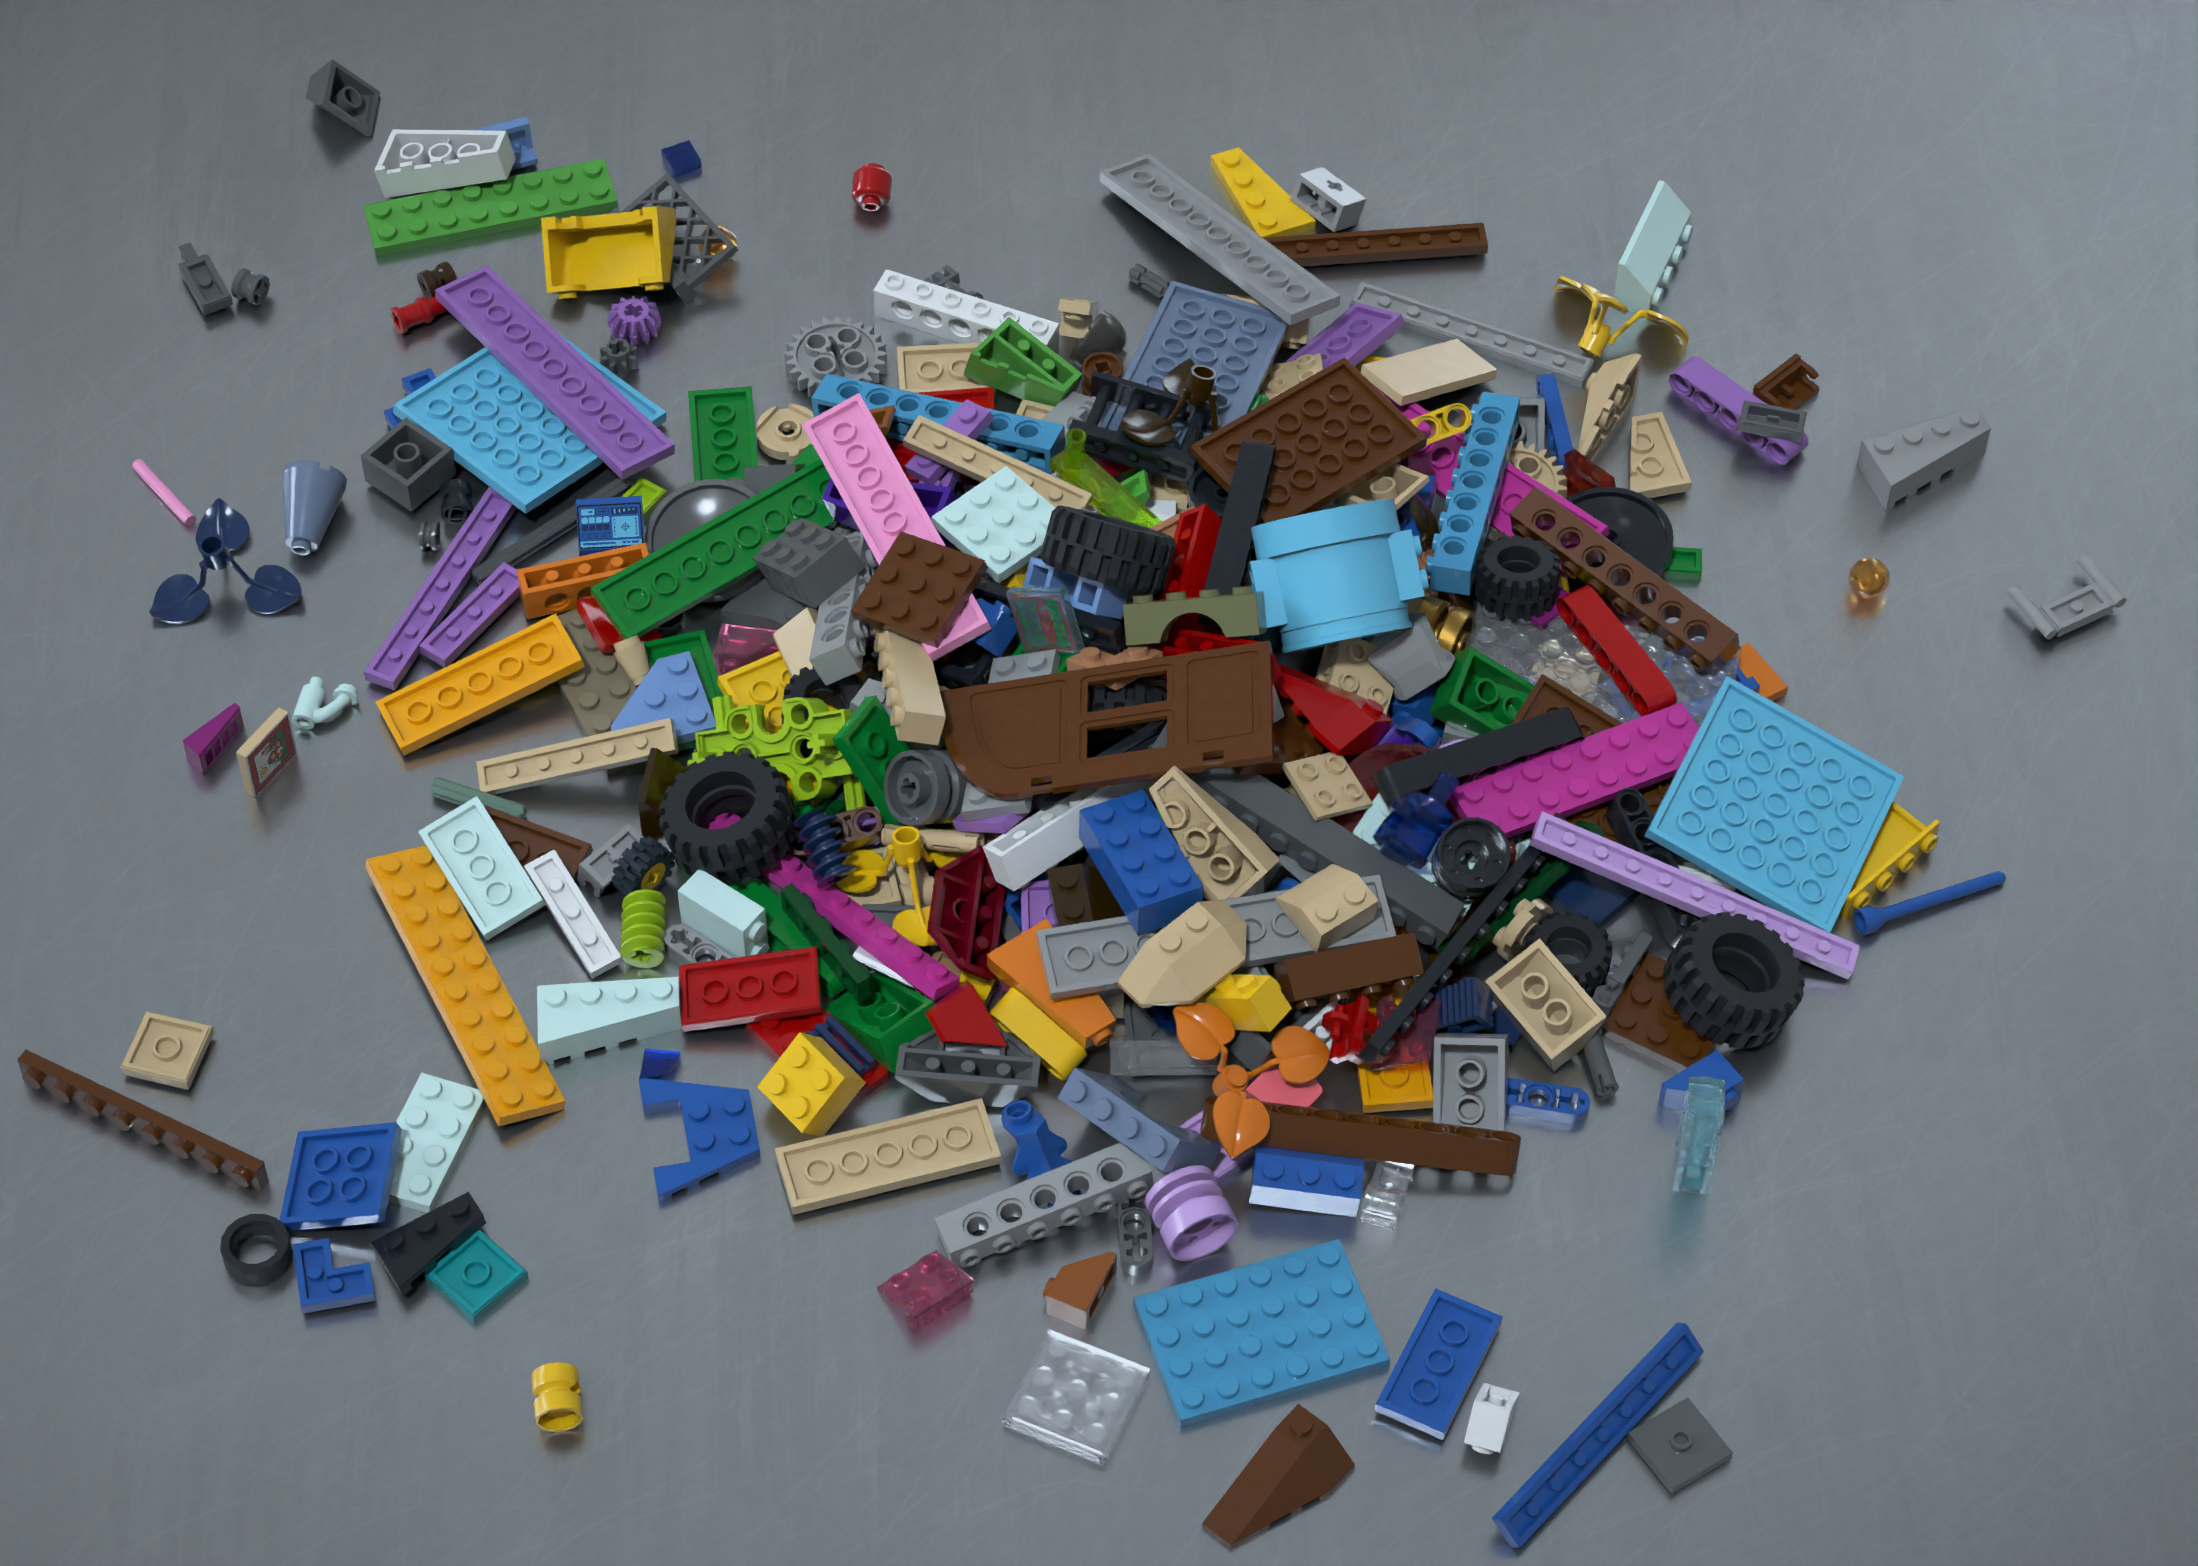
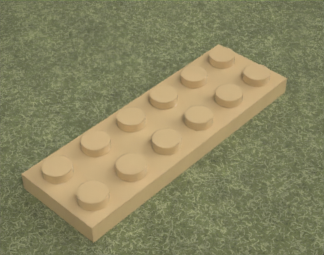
M982 1098L774 1148L776 1161L793 1215L1001 1164V1154Z

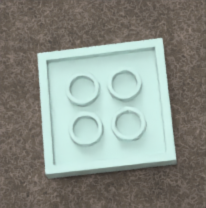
M1005 466L931 517V521L936 530L960 551L985 560L988 566L986 573L997 583H1000L1029 563L1031 556L1037 557L1040 555L1051 513L1055 507Z

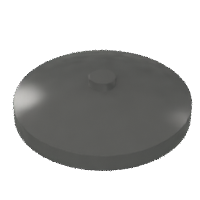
M723 479L699 480L676 489L660 502L649 519L645 532V543L649 555L756 494L739 483ZM757 570L702 602H719L736 597L754 586L763 574L760 570Z

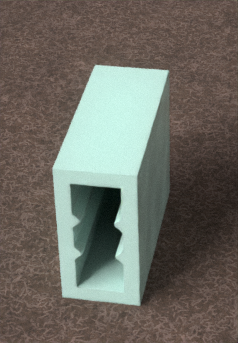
M697 870L678 890L681 924L690 926L734 958L766 954L768 952L765 908L702 870Z

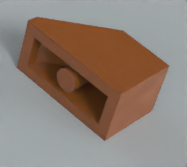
M1110 1251L1062 1266L1056 1278H1049L1044 1288L1043 1298L1046 1299V1314L1086 1330L1117 1273V1254Z

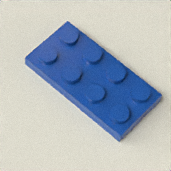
M1435 1288L1376 1402L1375 1411L1443 1440L1502 1324L1503 1316Z

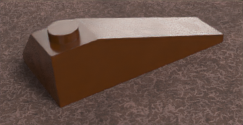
M1297 1404L1269 1435L1203 1521L1202 1527L1228 1547L1233 1548L1268 1529L1271 1523L1285 1515L1290 1514L1292 1516L1301 1511L1302 1506L1318 1497L1321 1500L1332 1494L1355 1469V1464L1329 1426L1303 1406Z

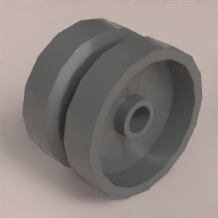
M947 749L900 752L891 760L885 772L883 784L885 802L890 813L900 823L908 826L952 823V820L961 814L967 780L953 763Z

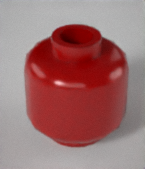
M868 163L854 172L851 196L853 201L861 206L863 210L877 211L880 207H884L890 202L892 176L882 165Z

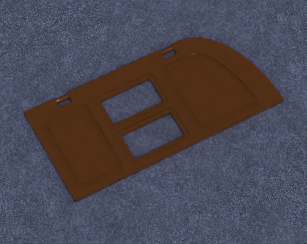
M1270 641L940 691L946 714L942 735L953 763L961 775L977 790L999 799H1023L1044 793L1053 792V794L1158 779L1165 775L1174 765L1184 774L1205 772L1206 769L1232 768L1274 761L1272 646ZM1167 674V700L1089 712V685ZM1167 719L1166 747L1088 758V731ZM1224 756V758L1205 761V758ZM1052 781V784L1033 786V784Z

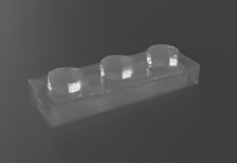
M1178 1037L1110 1038V1075H1217V1056L1209 1061L1196 1060L1184 1051Z

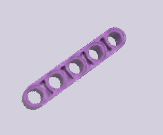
M1691 357L1669 376L1670 386L1679 396L1779 465L1787 464L1809 444L1808 437L1804 431L1801 443L1738 431L1744 400L1762 404L1766 403L1699 357Z

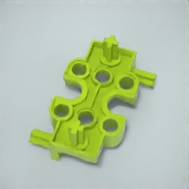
M732 695L712 698L716 729L695 732L697 752L692 753L693 760H688V765L695 761L700 763L706 760V756L715 754L717 757L722 756L723 752L733 751L736 755H740L744 749L748 748L754 754L755 759L757 756L769 761L771 766L776 767L779 772L785 773L790 778L794 802L816 801L829 798L836 791L837 778H843L846 811L866 807L864 787L832 740L852 715V709L829 711L826 703L819 698L795 697L782 700V713L784 716L782 728L777 733L770 734L765 730V705L754 704L733 708ZM806 708L809 712V717L807 721L804 718V711ZM746 718L749 720L748 730L745 728ZM804 739L810 740L807 742L808 749H813L812 754L808 758L803 757L800 752V745ZM814 776L817 779V786L815 789L812 785V779Z

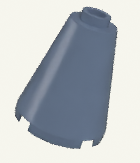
M300 460L290 462L282 474L285 544L291 548L292 552L299 555H308L310 552L318 549L346 491L348 481L345 475L337 468L330 466L329 471L319 468L320 462Z

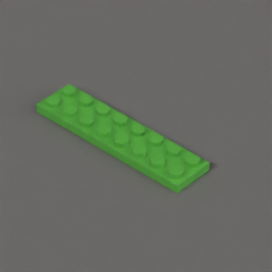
M605 158L510 176L506 180L454 187L364 205V211L375 255L379 257L541 225V218L556 216L558 219L570 216H587L612 211L616 207L618 209V201Z

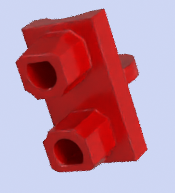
M1363 995L1358 996L1357 1000L1353 1003L1336 1005L1334 1011L1326 1012L1323 1015L1321 1024L1326 1030L1330 1031L1329 1037L1332 1039L1329 1060L1335 1064L1345 1060L1358 1065L1364 1063L1358 1057L1367 1042L1363 1041V1036L1373 1033L1377 1027L1378 1017L1368 1010L1370 999Z

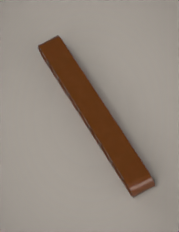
M1209 1096L1204 1101L1200 1134L1204 1138L1220 1141L1213 1120V1107L1219 1096ZM1260 1101L1269 1114L1270 1128L1265 1138L1255 1146L1502 1176L1516 1174L1522 1138L1512 1132Z

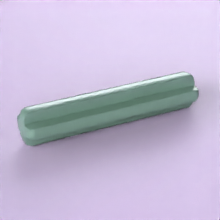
M440 777L436 778L431 786L430 791L433 797L458 805H463L477 796L483 805L524 819L527 814L526 807L523 804Z

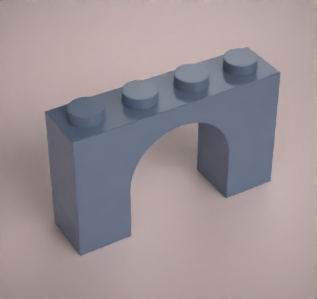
M1074 1067L1058 1096V1099L1163 1172L1172 1173L1178 1169L1195 1165L1212 1167L1221 1151L1219 1146L1204 1138L1195 1130L1168 1124L1138 1108L1137 1104L1143 1094L1118 1077Z

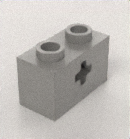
M1323 167L1299 174L1290 198L1292 202L1333 232L1357 225L1367 200Z

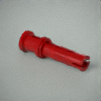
M434 296L429 299L418 297L414 303L401 308L395 306L390 311L396 329L400 334H404L408 328L420 323L427 325L433 321L434 316L448 310Z

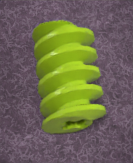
M636 890L629 893L622 902L620 954L626 963L637 968H653L661 964L664 959L662 952L665 948L663 942L665 932L663 929L665 927L664 917L666 910L664 906L666 898L661 892L656 890Z

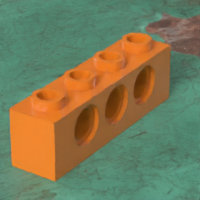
M646 543L517 569L520 597L526 619L576 609L578 599L593 598L590 593L591 587L648 556Z

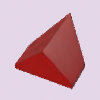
M968 981L962 982L925 1012L942 1043L949 1041L1008 1047L976 989Z

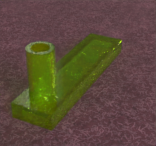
M1079 428L1070 429L1066 435L1065 450L1050 459L1049 468L1065 482L1092 493L1093 501L1091 505L1103 515L1148 528L1161 523L1162 521L1084 452L1086 433Z

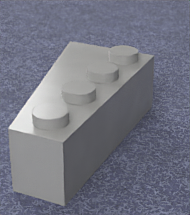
M1977 406L1966 408L1862 440L1856 466L1885 511L1894 507L1895 502L1905 497L1908 499L1916 494L1918 488L1927 483L1932 485L1940 480L1941 476L1949 470L1955 471L1985 454L1991 427Z

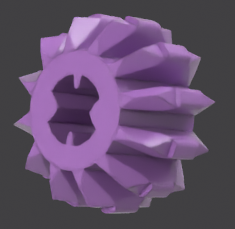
M634 294L629 300L621 297L619 304H612L608 314L609 317L607 318L608 327H610L613 339H626L628 343H632L636 347L638 343L642 342L648 345L650 338H657L659 329H661L660 325L662 324L661 315H659L656 303L649 302L646 296L636 299Z

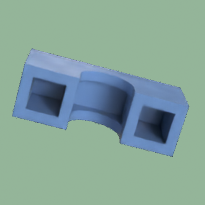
M1032 556L1022 588L1041 596L1044 595V597L1049 595L1053 598V595H1055V597H1060L1059 600L1071 603L1072 607L1094 615L1122 619L1123 604H1126L1129 589L1108 585L1056 569L1043 563L1042 558Z

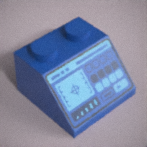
M642 496L576 499L579 556L645 543Z

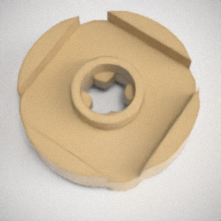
M788 404V408L778 410V406L768 409L757 421L758 448L772 458L784 460L786 463L792 464L809 444H812L802 424L814 418L813 412L804 406ZM791 429L794 430V434L784 435L782 431L789 432Z
M1526 898L1521 900L1513 911L1515 917L1507 927H1502L1493 938V944L1498 947V955L1510 962L1520 951H1524L1529 931L1535 925L1539 926L1538 920L1545 917L1547 913L1552 914L1553 909L1541 899H1535L1531 902Z

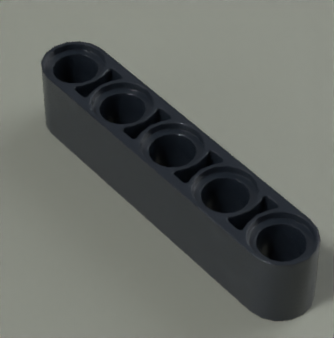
M1633 788L1621 790L1606 810L1607 821L1618 843L1680 869L1670 850L1644 836L1654 817L1644 796ZM1622 806L1628 808L1630 812L1625 811ZM1636 835L1643 838L1645 842L1640 841ZM1644 894L1666 941L1675 948L1686 932L1680 925L1688 929L1694 921H1699L1701 917Z

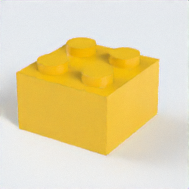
M799 1032L757 1088L801 1133L824 1137L866 1082L821 1037Z

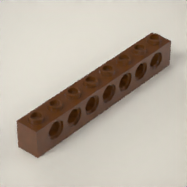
M1536 486L1511 511V530L1515 536L1521 538L1531 537L1535 541L1540 540L1544 542L1545 546H1551L1555 550L1554 554H1558L1560 558L1559 563L1568 576L1573 579L1578 577L1586 585L1591 586L1600 597L1603 595L1611 601L1612 606L1617 612L1624 616L1628 614L1637 620L1638 626L1644 632L1656 634L1670 651L1674 653L1679 651L1686 656L1689 663L1699 672L1705 670L1714 677L1740 649L1738 633ZM1544 526L1553 527L1547 531L1540 530ZM1569 544L1578 545L1576 548L1573 549L1564 548ZM1594 562L1603 563L1600 567L1590 566ZM1621 580L1628 581V583L1623 586L1615 585L1616 582ZM1644 599L1654 600L1652 603L1647 605L1640 603ZM1672 617L1680 619L1675 623L1665 622L1668 618ZM1696 636H1702L1705 638L1701 642L1691 641V639Z

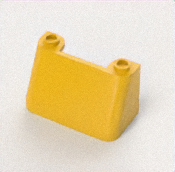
M652 206L642 207V209L631 212L570 216L558 219L556 216L541 218L547 293L558 294L559 299L577 298V292L638 286H645V291L664 290V284L670 283L677 223L676 209Z

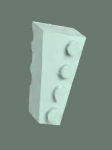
M678 977L538 985L537 1013L540 1060L544 1059L547 1066L553 1065V1060L567 1056L575 1059L585 1056L584 1052L604 1046L608 1050L619 1047L620 1042L633 1038L641 1041L681 1030Z

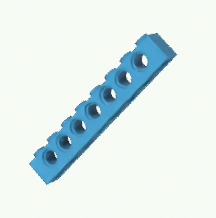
M827 373L811 397L814 417L860 393L869 410L894 405L896 411L886 438L903 441L918 415L943 425L963 404ZM988 409L991 411L994 420L975 440L1043 472L1052 474L1066 450L1064 425Z
M1482 392L1479 404H1473L1471 423L1473 424L1469 425L1464 435V444L1467 445L1466 447H1460L1458 455V465L1460 468H1454L1451 487H1454V489H1448L1445 499V509H1447V512L1441 511L1438 530L1441 533H1435L1432 543V553H1434V556L1429 555L1426 562V573L1428 576H1431L1430 590L1470 595L1476 574L1477 557L1485 543L1518 427L1520 397Z

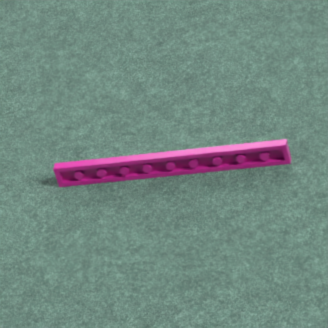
M728 809L715 816L705 829L725 828L737 823L742 818ZM786 852L783 858L779 856L776 859L777 864L770 870L765 868L760 871L762 875L781 889L793 883L800 893L805 892L810 897L814 910L820 917L825 916L834 928L932 1000L950 993L959 985L960 978L922 951L920 947L900 935L895 929L874 916L869 910H866L848 897L846 893L833 885L822 888L817 887L820 880L813 878V870L790 853Z

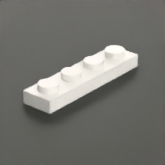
M555 850L524 865L527 875L592 979L623 962L620 953Z

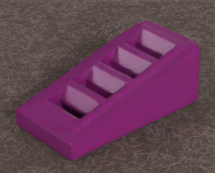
M236 703L232 704L183 740L187 761L201 774H204L244 728L240 706Z

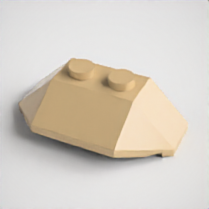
M1224 900L1197 902L1143 944L1118 980L1117 985L1141 1008H1149L1152 1005L1193 1004L1245 963L1247 922Z

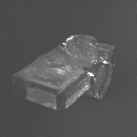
M1377 1161L1372 1180L1368 1183L1363 1198L1360 1222L1395 1231L1413 1175L1414 1165Z

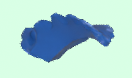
M1017 1100L1006 1105L1002 1115V1124L1017 1142V1151L1012 1166L1014 1174L1017 1176L1028 1174L1026 1180H1029L1073 1162L1061 1156L1067 1149L1066 1140L1049 1130L1046 1119L1029 1102ZM1076 1190L1072 1194L1078 1195L1081 1193V1190ZM1048 1203V1208L1052 1207L1054 1204Z

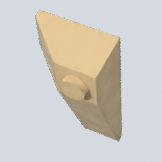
M1175 765L1149 788L1166 826L1171 829L1181 851L1201 881L1203 897L1207 901L1241 897L1280 860L1256 833Z

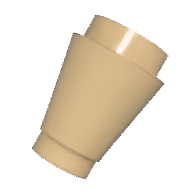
M637 634L613 644L616 651L613 654L629 679L632 680L634 686L639 685L650 670L645 643L640 641Z

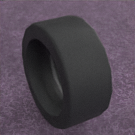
M249 1214L236 1219L226 1228L221 1237L220 1245L221 1255L228 1274L237 1282L248 1286H263L276 1281L286 1273L292 1262L293 1249L285 1225L276 1217L267 1214ZM268 1236L277 1241L278 1249L276 1253L261 1263L247 1264L238 1261L235 1256L237 1247L248 1238Z

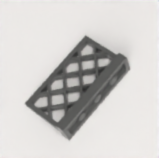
M666 173L621 212H631L642 207L652 206L675 209L683 206L690 207L688 218H676V226H687L685 237H675L674 245H683L682 256H673L670 283H667L686 304L695 297L692 290L739 250L675 180ZM670 185L673 188L671 199L658 200L659 193ZM616 207L609 214L621 212ZM694 225H707L705 236L692 237ZM711 243H724L727 246L719 254L709 255ZM704 244L702 255L689 256L690 245ZM700 263L699 271L688 278L686 275L687 264Z

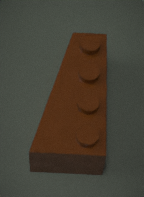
M1415 932L1289 958L1273 965L1282 994L1290 1005L1296 1004L1297 1010L1318 1005L1317 1000L1328 998L1329 1003L1349 999V994L1361 992V995L1366 996L1381 992L1384 987L1393 986L1394 989L1407 987L1415 984L1413 978L1425 973Z

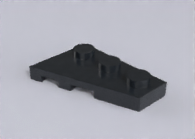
M467 1192L371 1243L399 1292L404 1296L412 1289L410 1284L422 1273L428 1275L437 1267L436 1260L447 1251H455L484 1226L486 1221L480 1208L470 1193Z

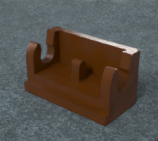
M1796 353L1756 383L1753 388V395L1767 405L1797 410L1819 392V386L1809 380L1807 375L1812 379H1816L1819 374Z

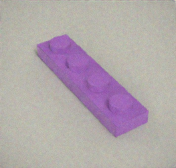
M503 562L419 645L420 654L444 668L449 666L520 596L517 569Z

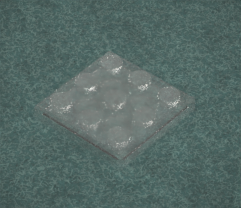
M1049 1329L1003 1417V1426L1105 1466L1150 1377V1369Z

